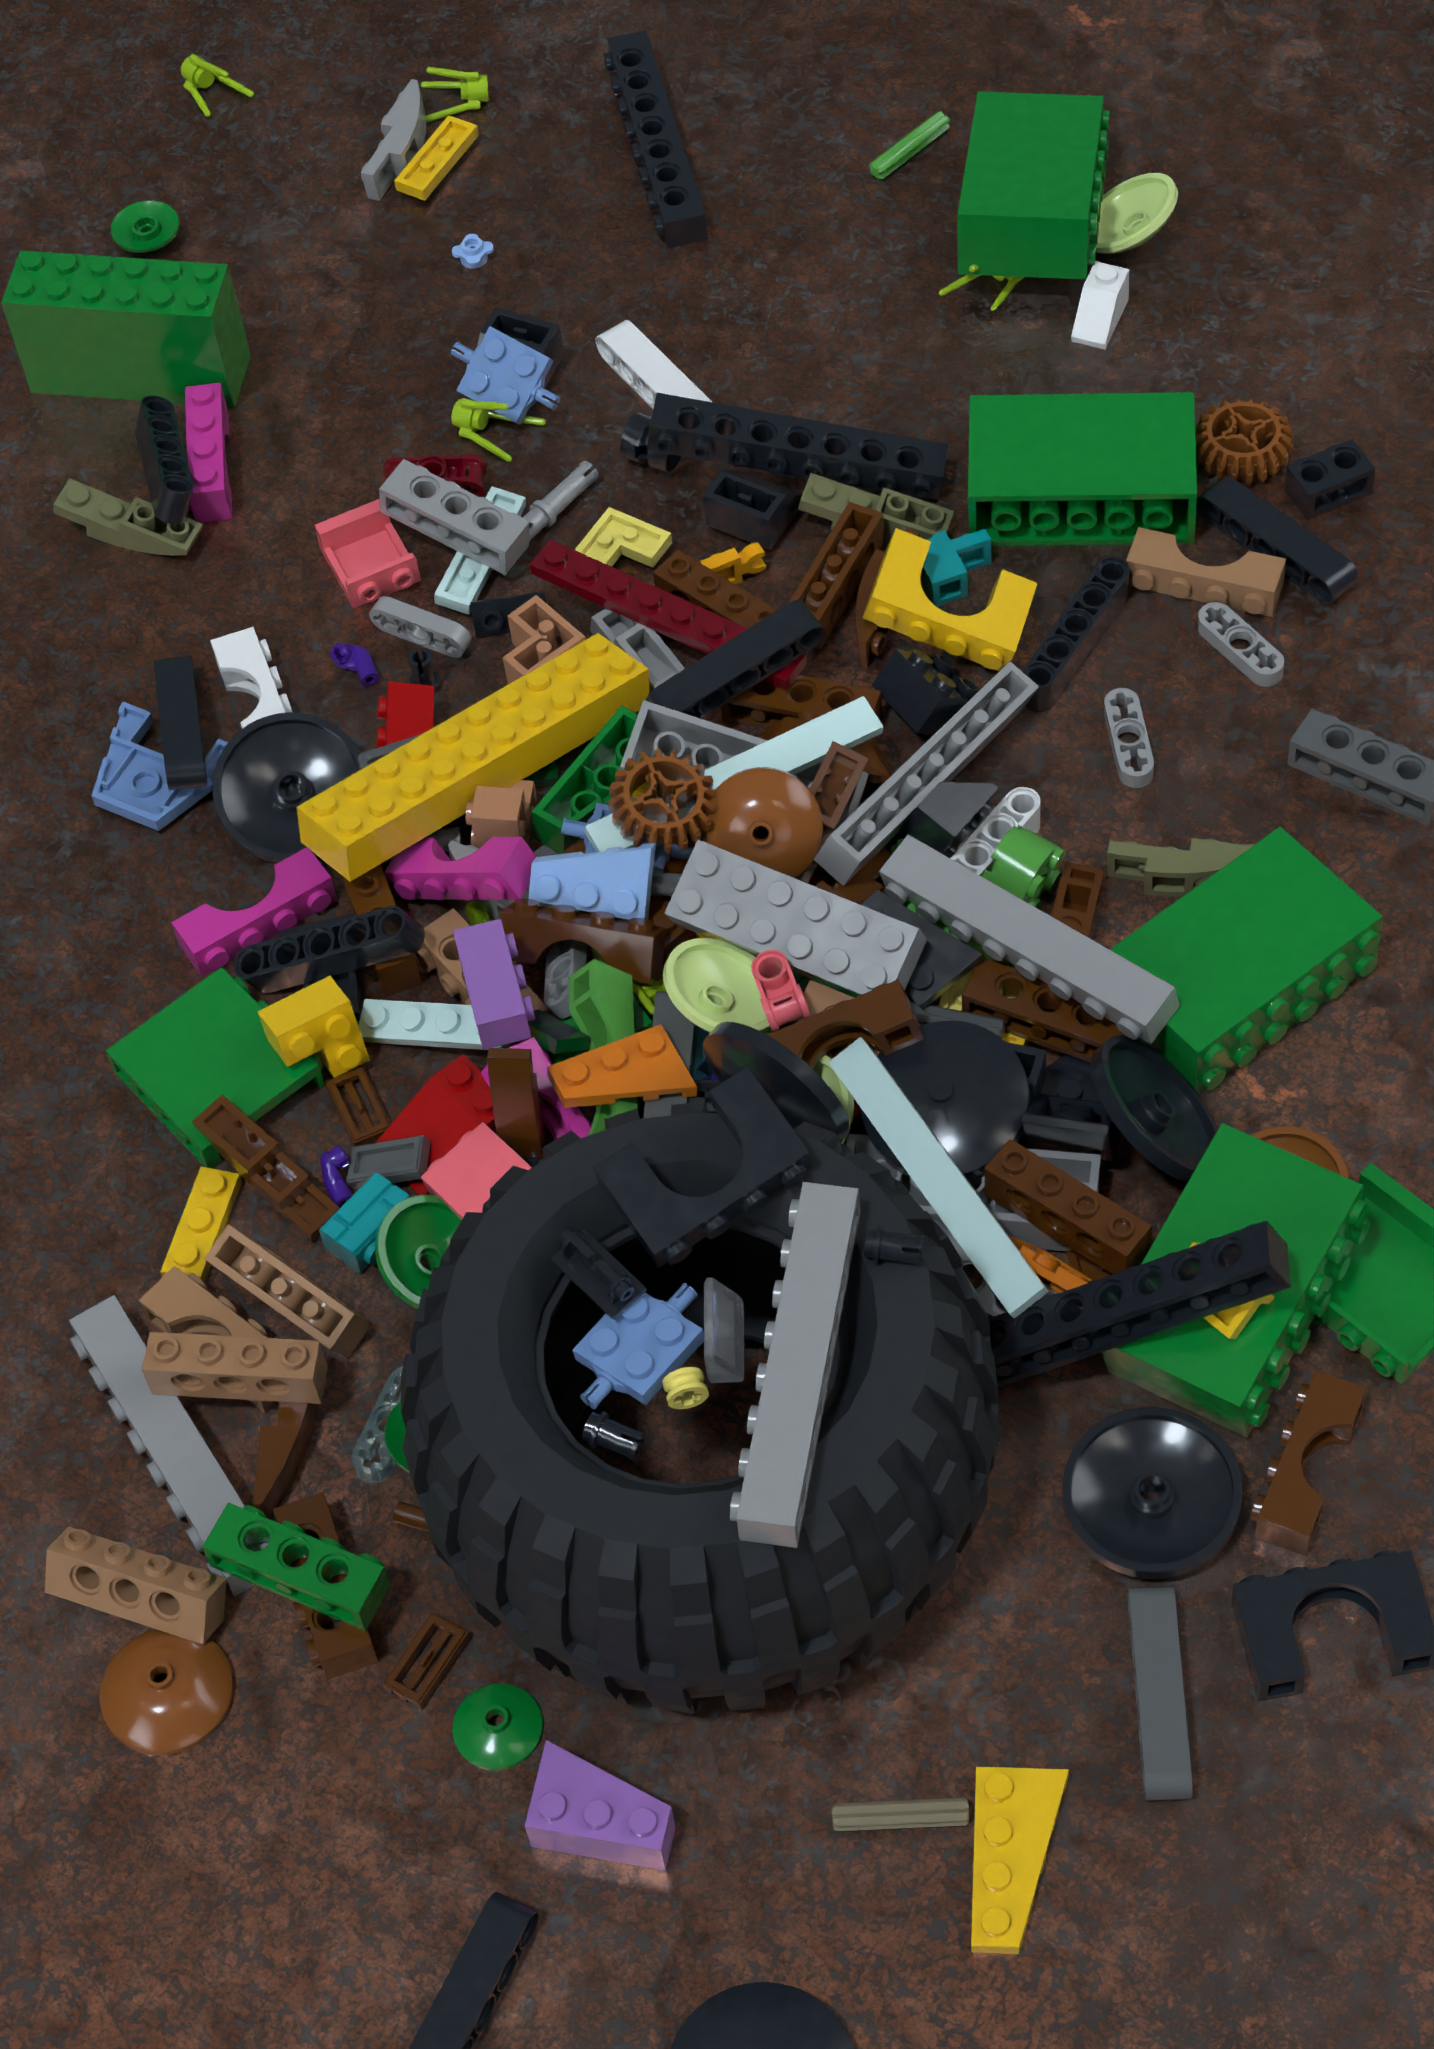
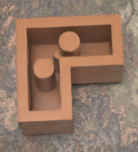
M537 595L507 615L512 643L516 647L502 657L507 684L514 682L586 640L580 631Z
M520 780L509 788L476 786L474 801H468L466 806V824L472 825V846L479 849L491 837H522L530 847L532 839V810L538 805L534 781Z

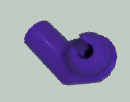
M337 643L332 647L330 652L331 659L336 662L337 666L357 672L363 686H373L379 681V675L371 655L365 648L344 643Z
M335 1146L329 1152L327 1150L324 1151L320 1158L324 1186L332 1201L341 1208L353 1196L339 1170L342 1167H346L350 1160L341 1146Z

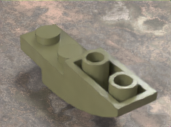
M810 473L798 507L799 510L833 521L831 530H833L849 502L882 512L885 543L890 542L896 528L904 531L907 527L920 532V537L926 540L942 530H945L947 533L954 513L953 510L887 488H883L881 496L813 473Z
M70 478L53 504L54 514L86 526L87 536L112 545L150 554L187 555L203 527V524L189 518L179 524L164 522L156 517L152 503L135 497L131 504Z
M1192 838L1190 850L1188 851L1171 846L1158 847L1142 845L1133 841L1120 842L1110 840L1107 851V877L1144 881V895L1183 897L1255 844L1243 845L1220 842L1216 839Z

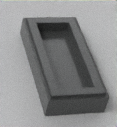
M424 1135L354 1146L351 1150L346 1183L353 1190L359 1189L376 1172L391 1183L421 1179V1176L427 1170L431 1142Z

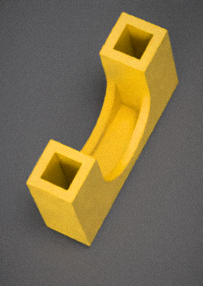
M896 528L885 551L862 618L875 623L879 627L889 628L907 635L913 640L925 642L943 649L949 654L961 656L979 663L985 668L1000 671L1012 660L1016 652L1037 583L1002 569L991 591L985 610L970 616L949 614L931 603L921 586V571L931 541Z

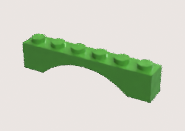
M593 959L568 977L569 1012L580 1031L589 1035V1051L635 1034L632 975ZM637 1097L619 1098L614 1104L596 1105L592 1127L587 1136L604 1131V1119L636 1108L638 1110Z

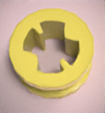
M684 1367L672 1371L664 1377L662 1383L664 1391L668 1393L666 1396L668 1406L678 1410L688 1409L703 1403L708 1398L709 1392L707 1386L703 1383L705 1379L701 1369Z

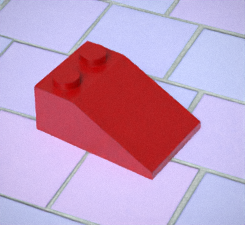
M464 1053L426 1082L375 1143L424 1135L431 1142L427 1163L428 1169L432 1162L442 1158L453 1149L464 1134L473 1131L482 1122L497 1135L490 1087L483 1078L482 1071ZM422 1179L404 1181L416 1195H430Z

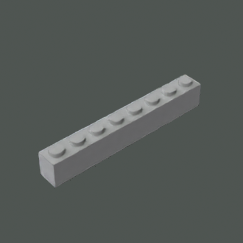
M1010 661L828 837L814 858V861L841 885L845 886L904 827L916 807L939 782H950L1022 712L1039 686Z
M910 835L905 837L879 871L885 885L884 891L893 900L900 904H904L906 901L913 903L918 913L932 923H936L939 920L949 926L950 931L962 941L969 942L970 939L975 941L993 959L1002 961L1004 958L1015 965L1016 970L1027 979L1034 981L1038 978L1048 984L1050 990L1064 1000H1069L1071 997L1078 1001L1088 1014L1099 1020H1102L1104 1017L1116 1024L1120 1032L1133 1040L1139 1037L1152 1044L1180 1006L1174 986Z
M803 1182L800 1199H792L790 1204L788 1223L789 1227H794L792 1239H784L780 1259L781 1267H786L784 1280H776L774 1284L772 1307L778 1308L775 1322H767L764 1349L769 1350L767 1363H759L756 1375V1391L761 1392L759 1406L751 1405L749 1410L747 1433L753 1434L750 1449L742 1448L738 1474L739 1477L744 1478L742 1491H734L730 1506V1521L737 1522L739 1540L798 1548L859 1223L860 1201L858 1188Z
M113 1295L69 1320L75 1332V1336L69 1340L81 1361L89 1357L94 1367L88 1369L95 1385L100 1392L105 1389L109 1390L113 1397L107 1401L111 1411L119 1424L125 1420L129 1423L132 1430L126 1434L138 1455L146 1452L152 1462L146 1465L147 1470L158 1488L166 1484L171 1495L166 1497V1501L177 1520L186 1517L191 1528L185 1532L197 1553L203 1551L202 1546L227 1503L229 1502L241 1508L244 1507V1504L178 1397L152 1395L142 1372L146 1346ZM258 1543L251 1549V1551L262 1550L268 1545V1543ZM209 1562L206 1563L210 1573L227 1578L226 1585L234 1597L254 1586V1584L211 1567Z

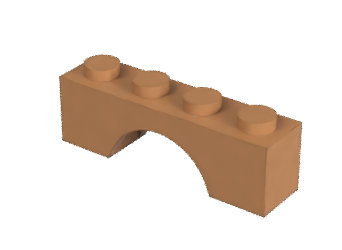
M1138 527L1126 562L1130 569L1129 586L1205 603L1219 602L1232 609L1273 617L1284 585L1286 558L1248 551L1242 558L1231 564L1205 566L1191 561L1182 554L1177 546L1175 535Z
M173 1266L139 1299L146 1320L161 1332L267 1338L268 1336L263 1327L255 1320L249 1318L245 1321L237 1314V1309L227 1298L222 1295L216 1298L210 1294L206 1284L196 1274L190 1272L186 1275L176 1266ZM248 1400L265 1414L277 1403V1401Z

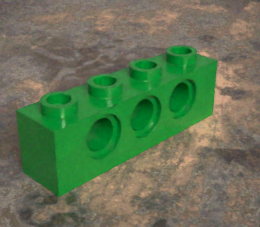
M228 1502L202 1546L211 1567L364 1631L367 1630L391 1586L383 1563L376 1557L366 1553H361L360 1556L345 1551L341 1544L331 1538L322 1537L319 1540L306 1535L301 1527L292 1522L283 1521L280 1524L272 1521L262 1511L250 1505H244L241 1508ZM258 1543H268V1545L262 1550L251 1551V1549ZM297 1559H307L299 1567H290L291 1563ZM336 1575H347L339 1583H328Z

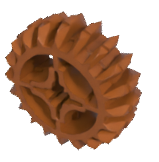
M1236 397L1234 403H1228L1222 399L1219 407L1210 405L1207 414H1201L1195 427L1196 460L1198 466L1205 468L1207 476L1217 475L1218 480L1224 476H1229L1237 482H1245L1248 487L1254 480L1264 484L1267 476L1276 478L1279 470L1285 469L1288 459H1290V455L1293 452L1292 427L1289 426L1287 416H1281L1279 407L1269 409L1267 400L1257 404L1254 402L1253 397L1248 402H1241Z
M658 747L654 751V757L650 758L642 750L639 754L638 762L628 758L625 762V770L618 769L615 774V782L610 785L609 795L611 799H609L608 803L610 812L614 813L612 814L614 826H622L620 834L623 839L634 835L633 845L635 847H639L644 842L656 843V846H663V850L667 855L671 852L672 845L674 844L684 852L687 848L688 840L694 843L697 840H701V832H707L711 828V820L708 816L715 814L717 810L715 804L709 801L716 797V790L712 789L714 781L712 776H704L705 767L703 763L692 766L693 758L690 754L682 760L678 759L675 748L670 752L669 756H662V751ZM647 782V792L641 794L638 800L631 802L630 798L634 791ZM694 800L695 806L692 811L679 820V810L686 807L687 802Z

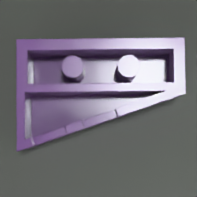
M501 919L453 930L482 1049L531 1038L528 1021L535 1020L530 996L521 997L520 990L527 988L522 965L513 966L511 958L519 957L513 933L505 934Z
M546 1740L525 1822V1829L531 1847L666 1871L676 1828L671 1806Z

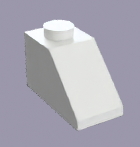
M1095 261V265H1093L1082 289L1071 342L1106 349L1129 300V269Z

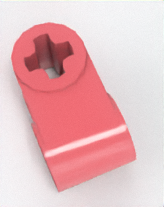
M766 950L758 954L752 962L751 969L761 995L760 1001L772 1032L778 1031L779 1026L797 1019L811 1017L800 985L797 984L785 955L778 950Z

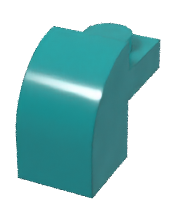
M986 529L967 533L950 540L946 531L942 530L928 539V541H931L922 568L923 589L930 602L936 607L968 597L967 572L991 564V538Z

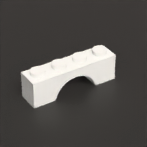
M254 627L210 640L226 690L246 692L259 699L256 709L240 722L242 729L260 718L277 713L292 712L286 693L278 694L277 689L283 687L276 666L268 667L267 662L272 661L266 639L259 641Z

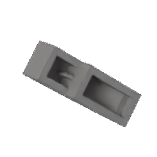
M607 608L591 617L590 631L593 635L601 634L649 669L650 692L685 669L655 630Z

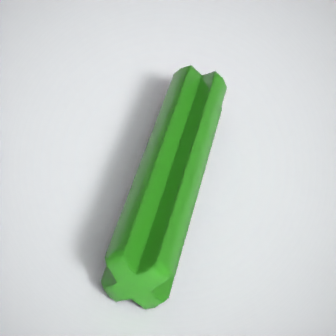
M941 111L933 114L873 160L869 165L871 169L869 171L870 174L878 180H883L948 130L950 127L949 117Z

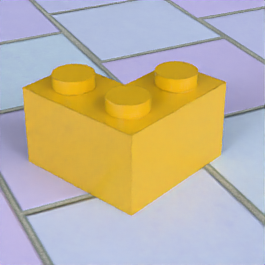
M331 976L257 1011L268 1042L287 1067L316 1053L327 1070L336 1078L370 1060L350 1000Z

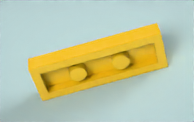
M448 115L394 180L396 191L425 201L479 136L477 125Z
M200 1167L160 1271L162 1277L173 1266H176L186 1275L190 1272L196 1274L205 1283L211 1264L204 1258L226 1227L242 1185L239 1173Z

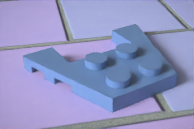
M122 702L118 710L119 720L116 728L113 727L111 732L109 752L107 757L103 758L91 797L95 806L159 831L212 791L214 770L220 754L228 742L218 739L205 757L208 785L169 791L163 754L138 745L154 723L152 712Z

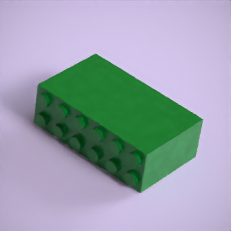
M1006 92L977 93L957 214L958 274L1087 279L1088 265H1095L1096 244H1098L1099 223L1101 220V202H1103L1106 162H1108L1109 152L1107 132H1109L1110 110H1103L1104 96ZM977 265L979 270L970 272L969 267Z
M20 250L1 304L31 393L142 401L146 396H159L169 400L171 403L185 404V387L221 383L227 407L235 408L251 354L228 264Z
M1194 392L970 395L969 533L986 529L991 538V546L1132 545L1138 527L1173 534L1177 544H1195L1197 476Z
M1278 827L1109 950L1175 987L1180 1004L1176 1012L1152 1044L1139 1037L1137 1040L1147 1044L1171 1062L1200 1095L1207 1089L1213 1090L1218 1087L1225 1076L1236 1067H1244L1250 1063L1256 1053L1268 1043L1271 1045L1277 1043L1285 1035L1287 1029L1295 1023L1308 1020L1323 1002L1329 998L1335 999L1340 996L1347 985L1358 976H1367L1378 963L1377 956L1383 916L1283 828Z
M1222 1123L1142 1264L1164 1257L1169 1253L1187 1249L1193 1242L1204 1243L1209 1239L1218 1238L1251 1224L1267 1220L1288 1245L1291 1288L1273 1293L1274 1299L1270 1304H1260L1236 1339L1227 1338L1207 1320L1200 1318L1102 1352L1108 1372L1247 1438L1253 1426L1259 1428L1263 1424L1270 1404L1267 1403L1274 1389L1279 1391L1284 1386L1290 1372V1367L1287 1366L1294 1352L1300 1354L1305 1348L1310 1336V1330L1308 1329L1315 1315L1321 1317L1326 1310L1331 1296L1328 1293L1335 1279L1340 1281L1344 1277L1350 1264L1351 1258L1348 1255L1355 1243L1360 1245L1369 1231L1370 1221L1367 1219L1368 1204L1365 1203L1363 1185Z

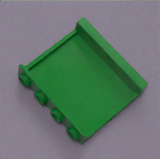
M222 967L106 1050L114 1073L204 1167L212 1169L222 1163L219 1152L194 1127L192 1121L221 1095H224L255 1122L310 1080L320 1090L325 1087L321 1074V1069L324 1066L316 1053L288 1067L268 1042L257 1012L268 1005L263 1000L256 1002L250 996V990L245 982L238 976L232 978Z
M1370 1163L1359 1176V1183L1364 1188L1365 1203L1368 1204L1367 1219L1370 1221L1369 1231L1360 1245L1356 1243L1353 1245L1348 1255L1351 1260L1347 1272L1340 1281L1334 1280L1328 1291L1331 1296L1326 1310L1321 1317L1315 1315L1312 1322L1318 1325L1325 1324L1336 1333L1338 1340L1351 1351L1358 1350L1370 1359L1373 1368L1379 1374L1387 1378L1392 1376L1399 1383L1403 1384L1434 1352V1209L1374 1164Z

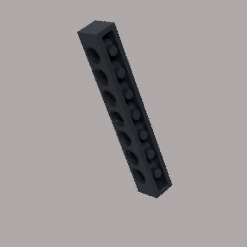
M647 30L607 38L609 53L603 54L607 74L613 73V76H610L614 96L620 95L621 97L617 99L621 119L627 118L628 120L624 121L628 142L634 141L635 143L631 144L635 165H642V167L638 168L642 188H649V191H646L649 211H656V214L653 215L657 236H664L667 249L708 240L705 212Z
M663 393L656 394L647 446L649 451L763 470L776 474L780 473L809 479L810 473L848 486L882 492L883 488H887L911 497L938 501L948 444Z
M1266 1220L1257 1224H1251L1221 1237L1209 1239L1204 1243L1187 1249L1169 1253L1153 1261L1130 1267L1099 1280L1090 1281L1087 1284L1065 1292L1053 1294L1048 1298L1036 1301L1015 1319L1008 1312L988 1318L990 1322L991 1351L995 1360L998 1388L1291 1288L1288 1245Z

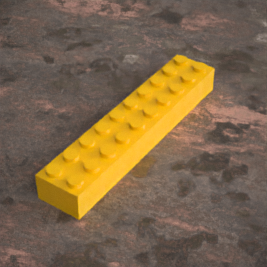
M597 633L297 806L301 843L351 882L464 815L468 801H474L476 786L509 788L595 737L621 705L634 713L639 711L643 700L646 701L649 694V669L604 636Z

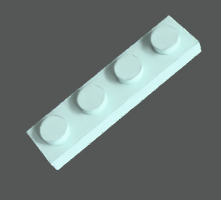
M491 486L486 496V499L491 501L492 504L520 516L526 507V497ZM457 551L434 594L435 604L469 615L471 612L470 602L477 601L493 569Z
M364 1000L359 1021V1029L364 1042L483 1050L471 1005ZM508 1044L492 1048H508Z

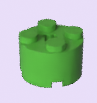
M1018 825V828L1013 826L999 842L991 856L995 860L991 872L985 869L982 877L1027 903L1034 902V906L1040 909L1042 900L1039 898L1045 891L1052 893L1060 881L1062 872L1057 869L1062 864L1066 851L1020 825Z

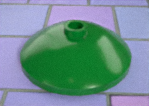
M417 1195L396 1204L382 1219L375 1237V1256L382 1277L399 1298L417 1309L423 1289L428 1290L433 1268L440 1266L441 1258L450 1244V1239L462 1221L436 1195ZM420 1262L426 1263L429 1270L425 1269Z

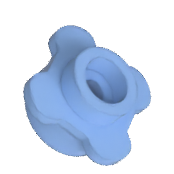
M468 234L460 245L452 248V255L455 258H460L463 266L475 269L487 262L488 254L492 253L494 248L491 242L482 241L477 234Z

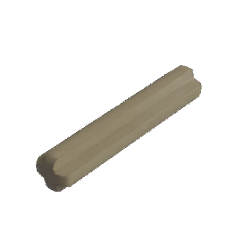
M964 1797L835 1803L832 1806V1826L836 1831L965 1826L969 1823V1803Z

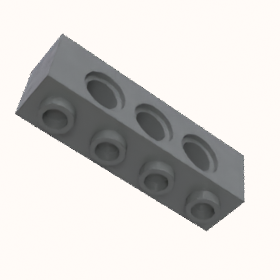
M1311 708L1289 741L1287 765L1427 826L1431 825L1434 820V759L1413 752L1404 745L1394 744L1380 738L1366 729H1359L1345 723L1331 714H1324Z

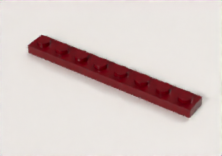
M551 539L530 563L532 575L705 654H709L748 629ZM806 654L801 655L771 674L764 681L787 691L807 665Z

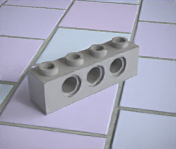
M403 459L379 488L380 512L504 575L508 573L529 546L528 521L516 513H510L492 504L491 501L484 497H478L462 489L455 482L446 481L430 473L423 466H416Z

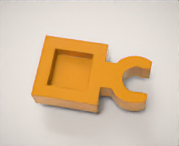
M752 543L746 546L740 553H737L736 549L732 548L700 561L701 564L736 585L743 582V574H756L766 569V565L761 558L765 556V552L759 543Z

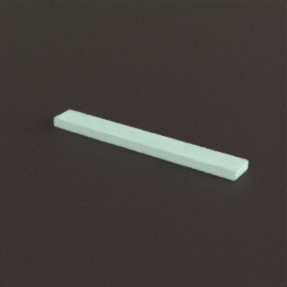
M862 696L706 769L704 776H712L714 781L712 789L715 790L728 777L749 768L770 767L795 775L822 762L832 741L850 749L882 734L883 725L866 698ZM694 800L687 802L686 807L679 810V820L692 811L695 806ZM612 814L585 826V834L596 852H602L607 848L622 847V849L635 848V845H633L634 835L623 839L620 834L622 826H614Z
M859 1037L828 1062L1007 1312L1015 1319L1049 1292L867 1041Z

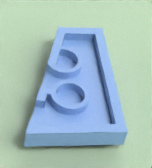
M656 843L642 844L640 847L622 849V847L607 848L602 852L586 854L574 852L536 857L531 864L529 899L553 905H568L588 912H609L614 914L615 917L628 920L632 918L647 919L649 916Z

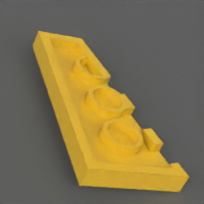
M976 1767L972 1953L1019 1954L1034 1903L1040 1874H1042L1046 1860L1047 1849L1059 1814L1063 1792H1065L1068 1782L1069 1769Z

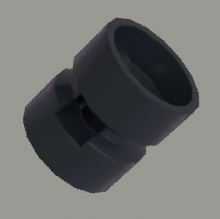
M642 413L632 415L624 428L621 438L620 451L623 458L640 464L648 462L652 468L666 473H673L680 465L683 456L647 450L652 417Z

